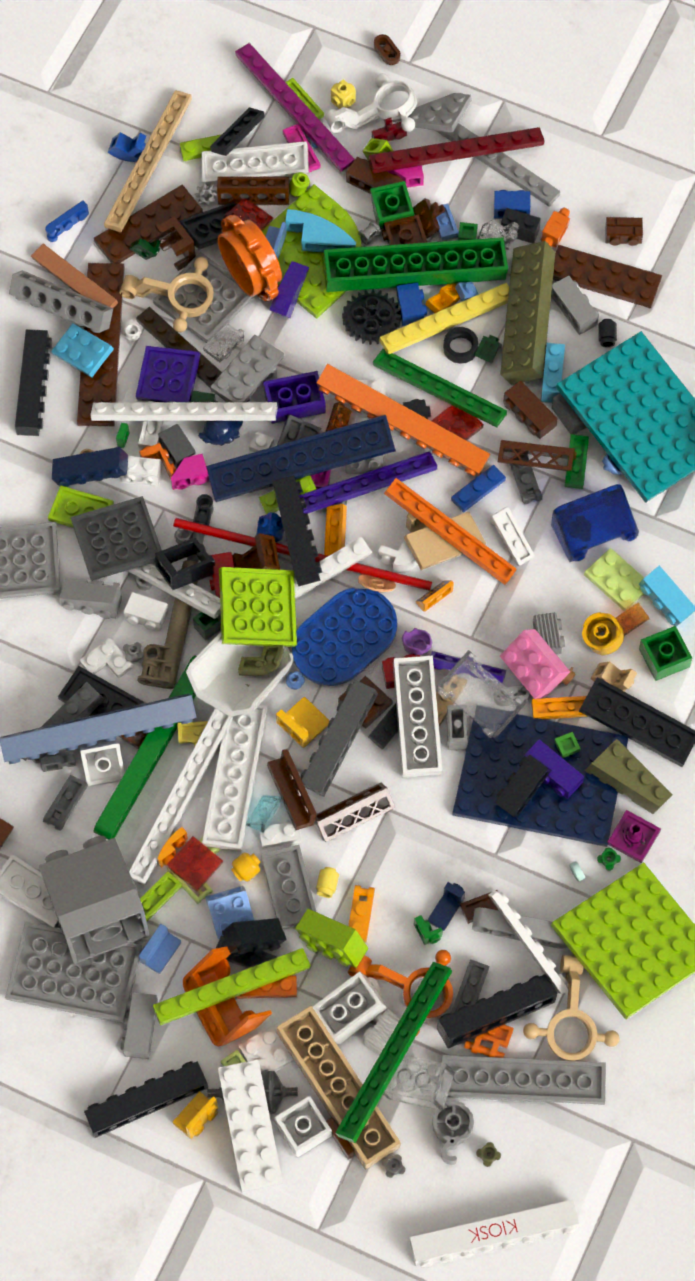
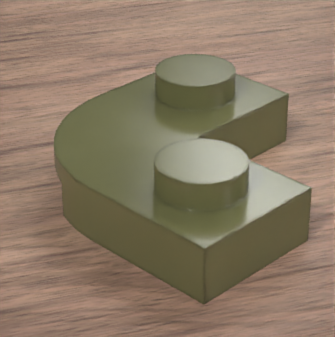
M283 645L264 646L261 657H242L238 668L239 675L264 676L277 670L284 653Z

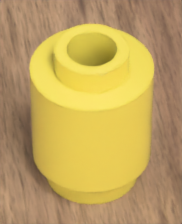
M325 867L320 870L316 885L317 895L324 898H332L339 878L336 869Z

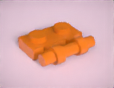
M502 1025L475 1037L474 1042L467 1040L464 1048L471 1050V1053L474 1054L480 1053L489 1057L504 1058L505 1054L499 1052L498 1048L501 1046L507 1049L514 1028ZM484 1040L492 1043V1048L480 1045L481 1041Z

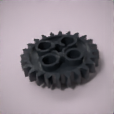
M372 289L370 294L367 290H365L364 295L358 292V297L356 298L352 295V301L347 300V306L343 307L342 319L345 331H349L350 337L355 335V341L361 338L362 344L366 340H369V345L374 340L379 344L381 336L400 328L401 309L398 308V302L394 303V297L388 299V293L382 296L381 290L378 294H375L374 289Z

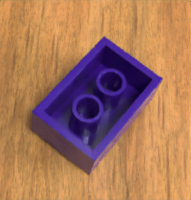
M318 371L263 382L266 402H277L276 421H271L272 424L286 421L288 415L304 418L326 413L324 395L318 390L319 387L317 386L319 379Z

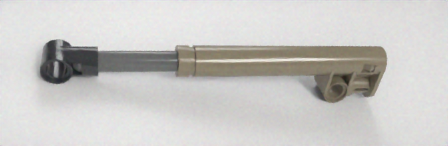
M202 494L197 498L193 522L209 526L211 515L214 511L213 499L210 495ZM203 504L209 505L208 507H201ZM193 532L192 539L196 538L200 544H203L205 535ZM195 554L187 557V560L183 561L181 569L199 563L198 557ZM176 597L165 645L149 644L143 650L142 674L137 679L143 685L173 689L175 687L192 606ZM153 653L157 655L154 658L148 657L149 654Z

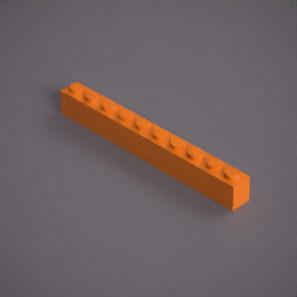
M329 364L326 365L317 381L320 392L326 395L329 393L334 395L335 400L342 404L346 402L352 405L351 409L358 413L362 411L368 414L367 417L369 419L386 415L390 431L397 430L400 432L399 435L407 440L410 438L415 440L417 446L433 450L432 454L439 458L443 456L449 459L448 462L455 467L460 465L471 476L475 474L479 476L490 458V453Z

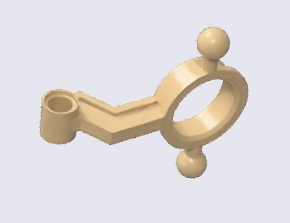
M204 257L195 259L194 273L181 274L173 279L170 284L147 277L139 280L133 275H126L119 292L120 294L122 293V297L127 299H134L135 296L144 298L150 293L168 297L173 309L180 314L179 318L173 322V328L177 332H184L187 329V317H197L205 313L212 303L214 295L210 281L201 275L202 271L208 268V261ZM195 284L205 290L207 298L200 306L187 308L176 301L175 293L183 285Z
M562 955L560 971L561 973H566L565 979L568 988L567 1010L557 1013L550 1020L547 1028H539L534 1023H528L525 1025L523 1033L528 1039H535L538 1036L547 1037L548 1045L554 1054L562 1059L574 1061L589 1055L597 1041L604 1042L609 1047H614L619 1043L620 1037L613 1030L607 1031L605 1034L597 1033L595 1023L591 1017L578 1010L579 975H582L584 967L575 956ZM565 1017L579 1019L587 1029L588 1039L586 1045L577 1053L564 1052L555 1042L554 1029L557 1023Z

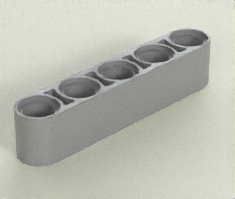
M481 907L475 908L472 925L474 931L521 941L500 911ZM520 915V923L523 926L527 925L531 930L532 935L530 937L534 942L538 941L541 945L553 948H567V945L551 927L552 922Z

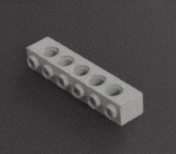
M23 270L12 274L9 294L15 296L17 300L29 302L34 307H41L48 313L60 315L62 319L74 321L76 325L86 326L96 333L109 329L113 308Z

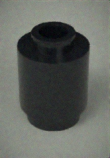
M603 319L598 324V336L601 346L612 347L617 341V323L612 319Z

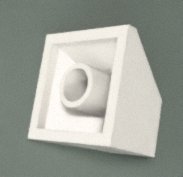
M104 739L97 741V744L93 746L80 745L88 786L122 779L125 771L119 742H105Z

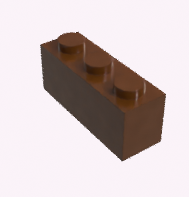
M356 157L346 172L347 183L371 194V188L403 181L398 175L387 171L373 173L370 162Z
M519 381L504 393L503 403L505 407L515 413L516 418L528 427L532 435H536L541 439L557 426V417L522 381Z

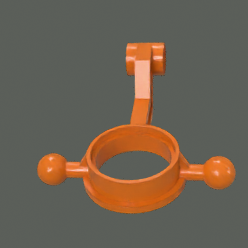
M440 950L436 953L435 960L437 963L446 966L451 961V955L447 950ZM364 955L357 968L349 967L348 974L353 977L360 971L366 977L385 980L403 989V999L407 1007L411 1001L410 989L412 983L418 978L425 977L429 968H420L411 973L407 978L383 965L371 964L372 960ZM449 979L442 989L443 1002L441 1006L436 1010L430 1011L426 1018L438 1017L450 1007L453 1000V988Z

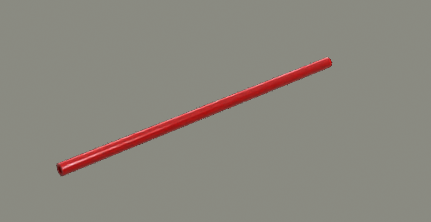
M179 518L174 520L173 527L252 547L256 545L255 537ZM275 543L277 553L290 556L287 545ZM318 553V557H315L316 562H319L328 556ZM359 563L346 569L428 591L431 590L432 586L431 581Z

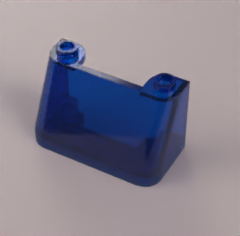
M621 484L607 487L563 504L552 513L551 526L569 562L583 560L588 549L619 537L629 542L636 539L639 535L638 527Z

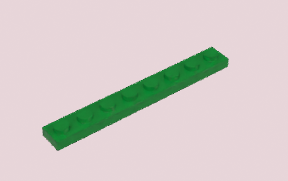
M382 349L373 361V366L496 428L507 415V410L393 353L388 355L385 349Z

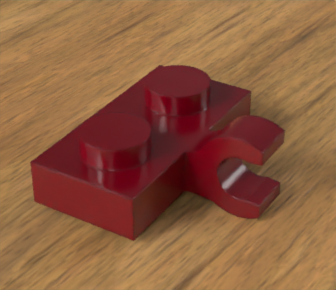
M390 117L384 120L385 127L372 131V138L390 142L402 139L407 136V132L401 127L402 121L393 124Z

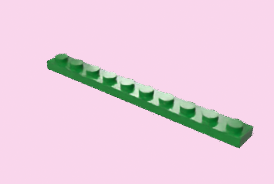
M436 962L431 964L335 1132L338 1137L356 1143L452 973L450 967Z

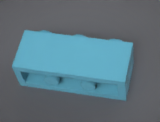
M547 343L541 402L552 403L553 397L560 394L555 386L562 381L565 344Z
M660 565L639 583L643 594L652 599L653 605L665 614L666 620L671 625L677 627L695 611L693 603Z

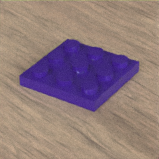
M146 346L135 396L136 399L154 402H191L201 354L196 351Z

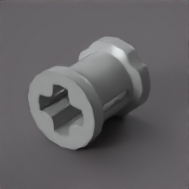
M371 221L367 228L358 232V235H360L361 241L368 245L375 236L381 235L382 231L375 222Z

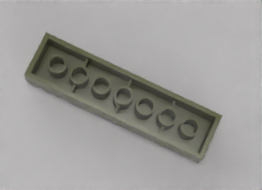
M546 241L513 248L500 375L511 385L517 384L519 381L527 382L542 379L544 375L555 251Z

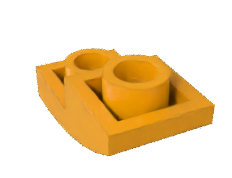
M183 827L179 828L161 849L157 858L161 868L174 861L175 857H177L175 848H180L187 842V832Z

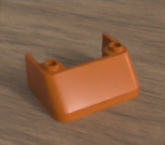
M227 946L212 949L184 976L183 988L185 992L230 975L231 968L226 958L231 953ZM234 998L196 1012L215 1046L226 1045L250 1033L272 1014L271 1010L256 1014L251 1010L242 1013Z

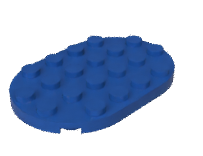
M349 588L336 594L306 619L296 631L297 646L292 647L294 663L300 673L308 680L324 686L341 685L354 679L393 643L397 633V616L393 605L381 593L367 588Z

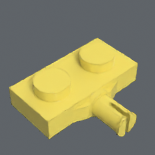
M208 721L191 722L188 724L178 723L179 744L192 743L195 747Z

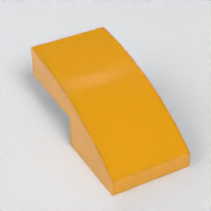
M445 285L438 294L427 299L425 305L434 313L453 306L460 300L455 288L456 285Z

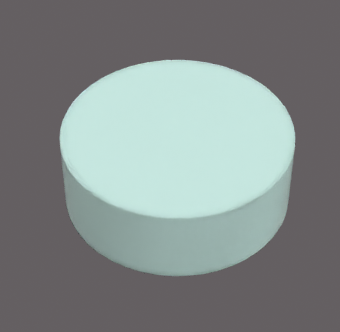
M578 862L571 863L569 866L576 880L579 882L584 880L585 876Z

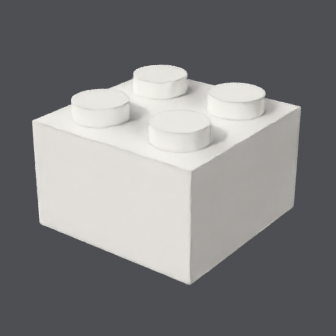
M310 1096L274 1117L275 1124L296 1157L301 1156L332 1136L331 1128Z

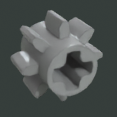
M203 182L202 187L197 186L199 193H196L195 197H200L199 204L205 202L209 206V202H215L213 195H217V191H212L213 184L207 186ZM204 191H208V197H204Z

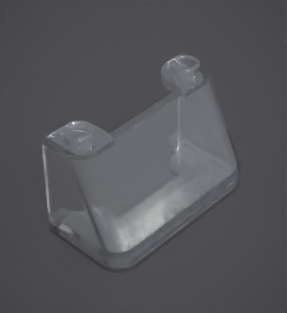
M468 650L438 684V693L444 699L449 698L478 723L488 737L492 738L493 736L497 738L528 701L522 695L519 697L513 696L515 692L507 689L485 670L480 662L476 664L477 661L474 659L476 656Z

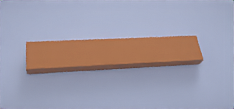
M44 243L31 255L33 260L76 293L111 308L118 304V301Z

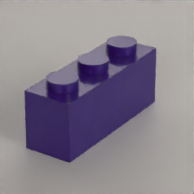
M540 739L524 755V757L532 755L552 769L543 783L551 785L555 793L560 797L564 796L568 799L583 783L584 776Z

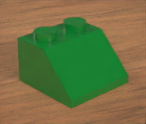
M405 181L370 189L373 212L380 229H384L385 222L414 216Z

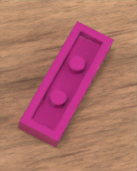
M296 124L283 129V135L287 143L307 141L309 173L320 169L321 164L300 126Z

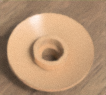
M364 574L358 578V582L362 586L379 593L392 591L396 587L395 582Z

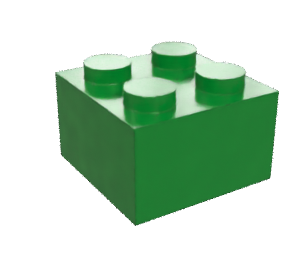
M676 626L643 638L640 641L639 650L655 681L690 668L693 658Z

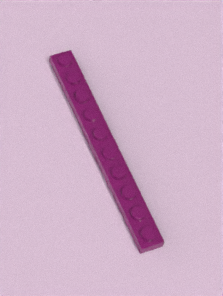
M250 43L235 51L237 58L336 168L342 172L350 167L355 160L352 155Z

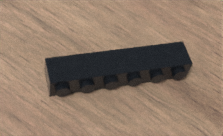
M26 329L15 420L17 435L39 436L40 429H43L41 414L45 413L43 397L47 395L45 380L48 381L49 371L46 369L47 364H50L48 349L52 348V337H49L48 330Z
M294 475L274 480L272 482L298 586H303L321 581L319 573H322L320 562H316L315 557H318L316 545L312 546L311 542L315 539L312 529L308 530V525L311 524L309 515L304 513V509L307 506L304 497L301 498L300 493L303 492L301 482H297Z
M546 974L542 976L536 975L523 984H515L509 990L498 991L488 999L482 998L474 1005L469 1007L463 1006L452 1014H444L438 1019L437 1030L449 1049L555 1003L558 993Z
M190 1061L183 1064L181 1069L165 1072L158 1079H148L140 1087H130L122 1095H112L106 1099V1102L101 1104L94 1103L88 1106V1110H85L84 1113L94 1137L97 1138L190 1097L199 1091L208 1089V1083L198 1061L194 1063Z

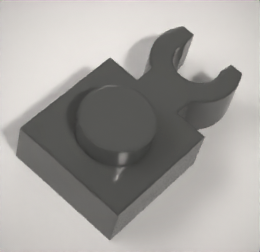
M54 754L41 758L43 772L63 769L64 766H76L74 754H67L62 757Z

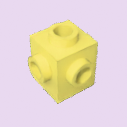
M344 79L334 84L331 88V102L339 109L343 107L349 108L356 102L355 87Z

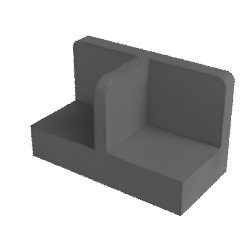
M178 424L158 433L159 442L163 448H166L176 469L184 458L196 453Z

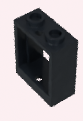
M196 538L155 553L156 568L172 590L214 575L213 566H215V561L211 555H208L204 545L200 544ZM194 554L201 561L179 571H176L171 564Z

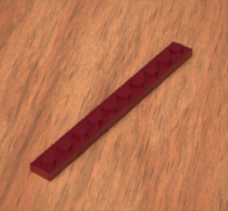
M540 127L372 154L369 155V162L372 172L379 173L542 146L545 140Z

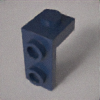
M447 882L442 898L428 918L430 924L437 928L441 927L445 931L459 909L460 904L465 899V891H463L464 889L460 885Z

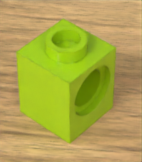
M371 138L362 152L369 161V155L390 152L393 149L387 140Z

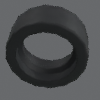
M456 327L445 335L444 354L454 363H467L475 357L474 355L478 349V337L469 328ZM456 338H464L471 342L472 347L467 352L459 353L450 348V343Z

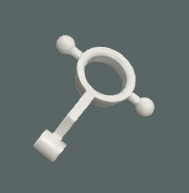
M382 73L376 77V84L380 88L374 95V103L358 112L346 107L339 110L331 109L325 114V119L334 133L341 132L346 126L356 130L378 117L383 121L390 117L392 122L402 120V129L410 132L415 128V121L408 116L416 108V93L403 81L394 80L389 82V77ZM396 91L408 93L407 100L399 107L389 110L381 108L383 99L390 93Z

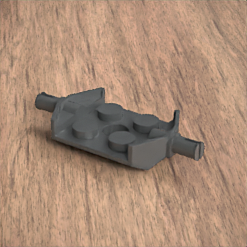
M261 1071L269 1112L276 1113L283 1097L298 1096V1092H290L298 1091V1087L285 1088L275 1071ZM219 1087V1089H207V1093H211L207 1094V1098L213 1096L220 1097L224 1102L222 1087Z

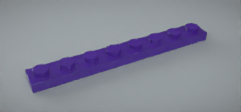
M429 451L302 494L300 496L301 498L304 497L307 506L304 509V513H311L388 487L395 478L402 482L437 470V464Z

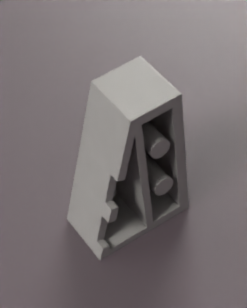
M65 579L59 597L63 608L67 610H80L88 615L92 613L97 614L105 619H116L122 601L119 583L114 582L113 586L104 585L103 581H97V584H87V580Z

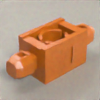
M563 207L559 212L554 211L542 231L541 241H546L551 247L556 248L569 225V209Z

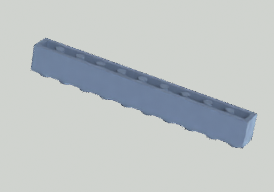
M188 693L1 736L0 745L4 762L15 764L20 762L21 758L28 757V760L39 758V754L47 753V755L57 754L60 749L66 748L67 751L78 749V745L86 744V746L96 745L99 740L105 739V742L114 741L116 736L124 735L125 738L136 735L135 732L142 730L143 733L155 731V727L162 726V729L174 726L173 723L177 722L188 724L197 717L192 695Z

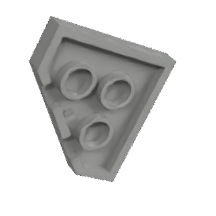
M452 93L416 107L408 117L415 121V128L453 132L472 101L471 95Z

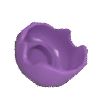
M414 628L411 632L405 631L402 636L403 646L408 654L421 656L432 647L431 636L425 630Z

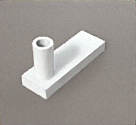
M505 507L490 516L491 524L496 526L517 566L535 557L509 507Z

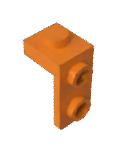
M160 443L153 446H146L139 451L140 457L161 459L171 479L176 468L173 463H169L168 459L170 457L166 448L162 449Z

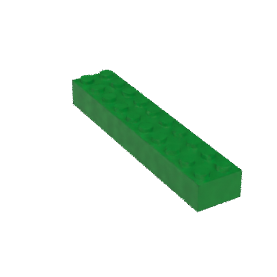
M503 237L325 249L322 260L326 292L396 288L398 285L412 283L425 286L506 280L508 272Z

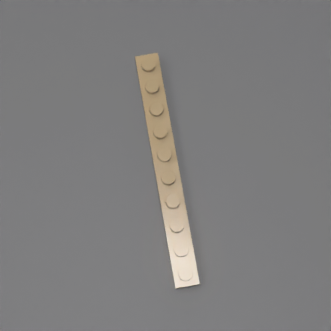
M177 90L173 93L104 222L105 228L122 232L192 100L191 94Z

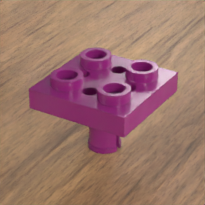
M626 810L607 843L614 849L642 863L661 832V828Z

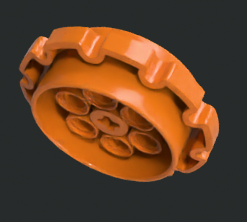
M229 215L222 219V233L218 235L217 239L218 247L230 274L238 286L251 297L257 295L263 301L269 302L276 298L279 293L277 287L278 282L282 279V272L276 254L263 232L251 220L242 221L236 215Z

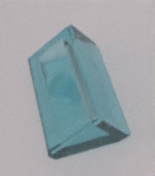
M263 795L247 821L246 826L264 833L280 806L281 797Z

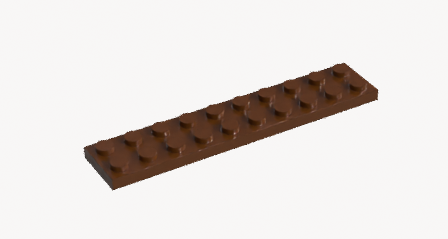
M88 263L87 277L118 301V304L113 308L109 329L96 333L84 326V330L108 343L114 349L92 378L80 372L78 426H115V421H92L91 411L93 403H116L123 301L122 293L120 294L119 292L124 281L125 270L124 264Z

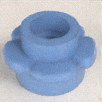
M298 671L290 672L286 676L287 686L294 690L301 688L305 682L302 673Z

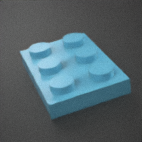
M72 323L51 352L56 357L92 378L114 348Z

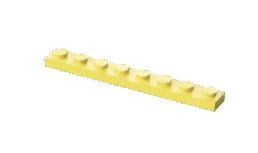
M504 283L385 334L379 338V341L389 355L507 304L509 286L507 283Z

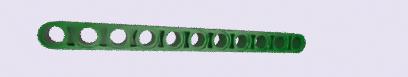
M194 655L190 659L169 698L190 693L193 700L195 699L196 694L186 671L189 664L197 656ZM181 722L173 723V727L162 729V726L155 727V731L147 734L99 817L93 830L95 834L104 836L108 840L116 837L175 734L178 723Z

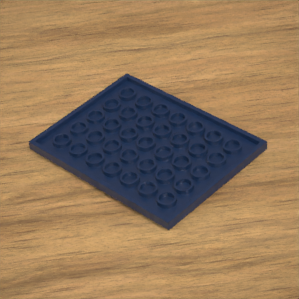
M476 706L452 815L607 847L618 792L614 787L607 783L604 784L599 780L600 778L593 774L590 775L585 770L616 739L627 748L628 738L619 734L539 718L533 719V717ZM573 732L581 748L580 752L563 759L584 776L581 786L568 799L557 795L551 785L542 783L518 818L513 817L495 803L498 792L502 788H506L510 775L519 770V763L525 753L539 739L561 757L554 740Z

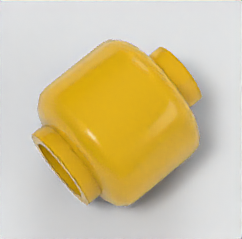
M244 852L232 862L233 868L231 871L239 881L244 880L248 882L260 872L258 864L261 861L254 853L250 855Z

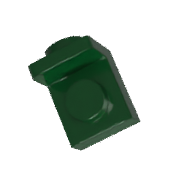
M140 238L132 242L129 249L145 260H148L151 257L157 256L160 251L159 245L161 241L157 239L149 244L147 240Z
M489 335V337L483 336L474 356L492 364L499 347H502V344L499 343L500 339Z

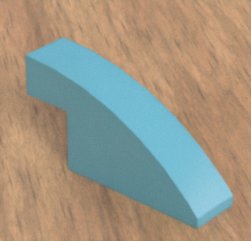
M287 209V231L302 232V251L323 252L325 249L356 247V242L353 238L332 222L311 213Z

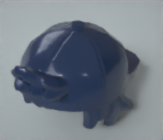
M206 421L203 432L199 433L198 436L205 443L221 446L230 444L234 439L240 437L239 429L243 421Z

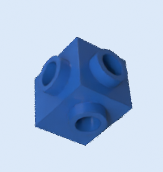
M272 512L260 516L256 535L259 533L274 536L275 542L281 541L284 533L281 517Z

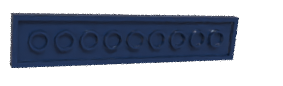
M383 415L206 467L214 500L219 502L272 487V481L293 475L295 479H300L395 452L396 450L387 417Z

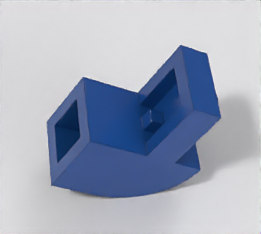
M120 132L112 138L108 153L120 160L137 162L146 146V143H144L146 135L139 133L132 139Z

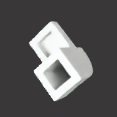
M405 539L399 551L383 545L378 550V559L385 564H393V572L395 573L408 572L417 564Z

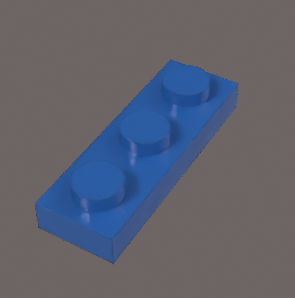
M492 465L455 493L451 500L464 513L506 481V477L495 465Z

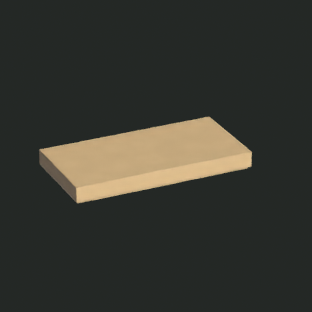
M470 512L450 518L486 545ZM428 527L409 533L404 537L420 570L463 555L462 552Z

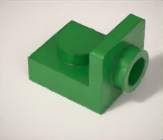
M422 915L414 918V926L424 945L428 943L434 944L441 940L440 937L443 935L441 927L430 932L432 928L427 919L424 920Z

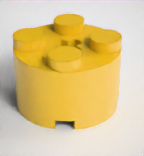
M594 613L583 624V640L593 652L601 656L615 652L624 641L623 629L611 614Z

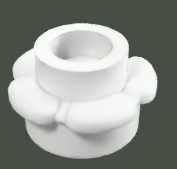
M134 323L128 324L124 329L125 338L129 341L138 340L142 333L141 328Z

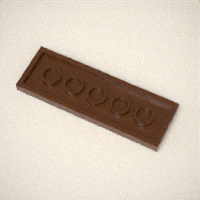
M182 184L132 214L122 232L108 229L94 237V242L111 263H121L136 254L129 249L132 242L141 238L147 240L150 244L170 233V229L160 233L157 231L156 226L174 216L178 221L203 213V209Z
M558 245L555 253L553 280L560 281L570 276L573 281L575 280L580 288L647 308L652 307L662 275L562 245Z

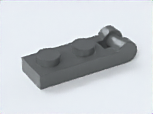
M527 454L520 455L523 461H529ZM510 464L523 504H529L533 500H542V494L532 467Z
M70 775L45 814L43 822L48 825L52 824L55 826V829L61 831L87 789L88 784ZM56 812L61 814L59 819L54 817Z

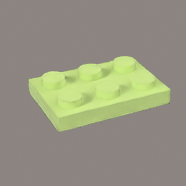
M611 548L584 572V576L625 612L644 595L639 586L644 577Z

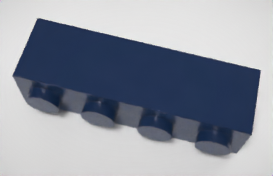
M121 447L53 459L52 480L59 486L69 487L74 484L102 481L107 478H119L120 476L127 475L128 454Z

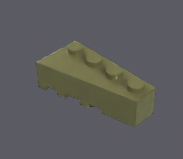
M618 739L585 770L590 775L593 774L600 778L599 780L604 784L607 783L614 787L620 794H625L632 799L631 801L652 814L673 795Z

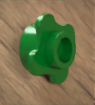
M607 847L602 855L597 857V861L602 863L606 870L610 871L613 870L616 863L621 861V856L617 855L612 848Z

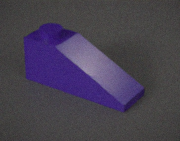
M294 261L291 262L278 287L279 293L273 299L270 311L291 318L309 267Z

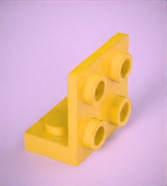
M303 697L286 713L282 709L276 713L277 724L302 748H305L326 729L330 721L306 697Z
M199 1091L172 1123L190 1139L194 1136L198 1137L203 1132L205 1123L208 1120L212 1121L217 1116V1099L214 1096L208 1099Z

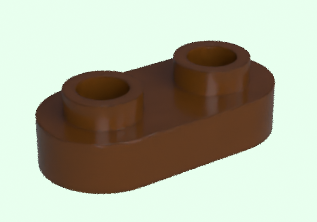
M381 34L376 36L374 39V49L386 64H397L400 61V51L387 35Z

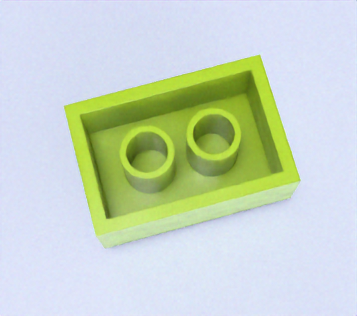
M310 909L306 910L295 927L300 934L299 938L307 944L306 947L310 951L315 953L319 951L330 960L333 958L337 959L345 967L350 965L357 968L369 949L356 929Z

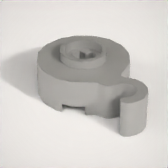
M453 1100L446 1101L443 1105L439 1106L435 1110L432 1120L435 1135L445 1143L441 1151L442 1160L449 1165L456 1164L457 1157L447 1155V1151L455 1150L460 1143L466 1141L471 1135L474 1125L473 1114L464 1103ZM451 1119H456V1122H459V1124L452 1127L447 1122H451Z

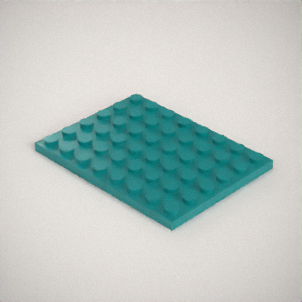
M642 331L571 374L555 386L645 503L695 471V398Z

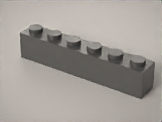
M354 680L353 684L350 683L348 685L344 701L341 700L338 704V712L335 718H331L327 727L329 729L326 735H322L320 738L317 752L311 755L310 765L307 770L305 769L300 777L305 788L323 797L378 695L374 688L357 680Z

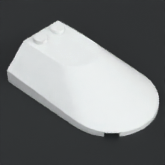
M220 632L189 664L186 673L198 698L228 716L252 713L289 671L293 663V654L290 653L288 647H283L284 653L277 670L264 676H241L238 673L241 658L261 657L264 646L222 644Z

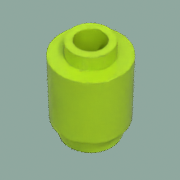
M298 172L293 175L289 184V192L292 196L300 197L305 193L310 183L309 177L306 174Z

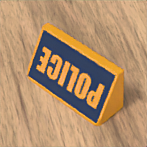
M452 580L441 582L419 598L416 604L423 612L427 611L453 592L454 582Z

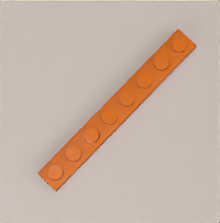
M397 478L394 479L384 494L504 585L507 584L517 570Z

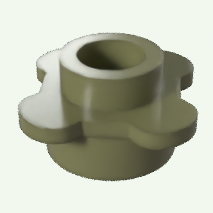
M492 1142L486 1143L482 1149H478L476 1152L477 1157L483 1160V1165L486 1167H490L492 1162L501 1158V1153L497 1152Z

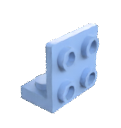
M244 886L205 897L218 939L223 936L222 931L233 922L254 920Z

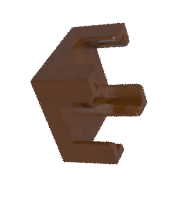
M174 216L156 227L160 233L170 229V235L160 240V248L163 251L172 248L176 256L184 255L185 258L174 263L175 268L179 271L185 268L196 257L194 241Z

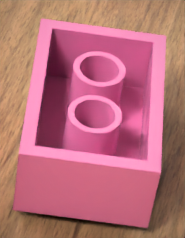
M535 629L523 630L500 655L501 659L534 699L546 698L570 673L569 669Z

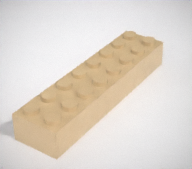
M310 1006L279 1025L276 1033L331 1118L339 1126L363 1084L313 1007ZM377 1106L356 1143L349 1141L355 1155L365 1170L401 1146L400 1140Z

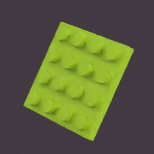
M219 568L222 644L297 646L294 570Z

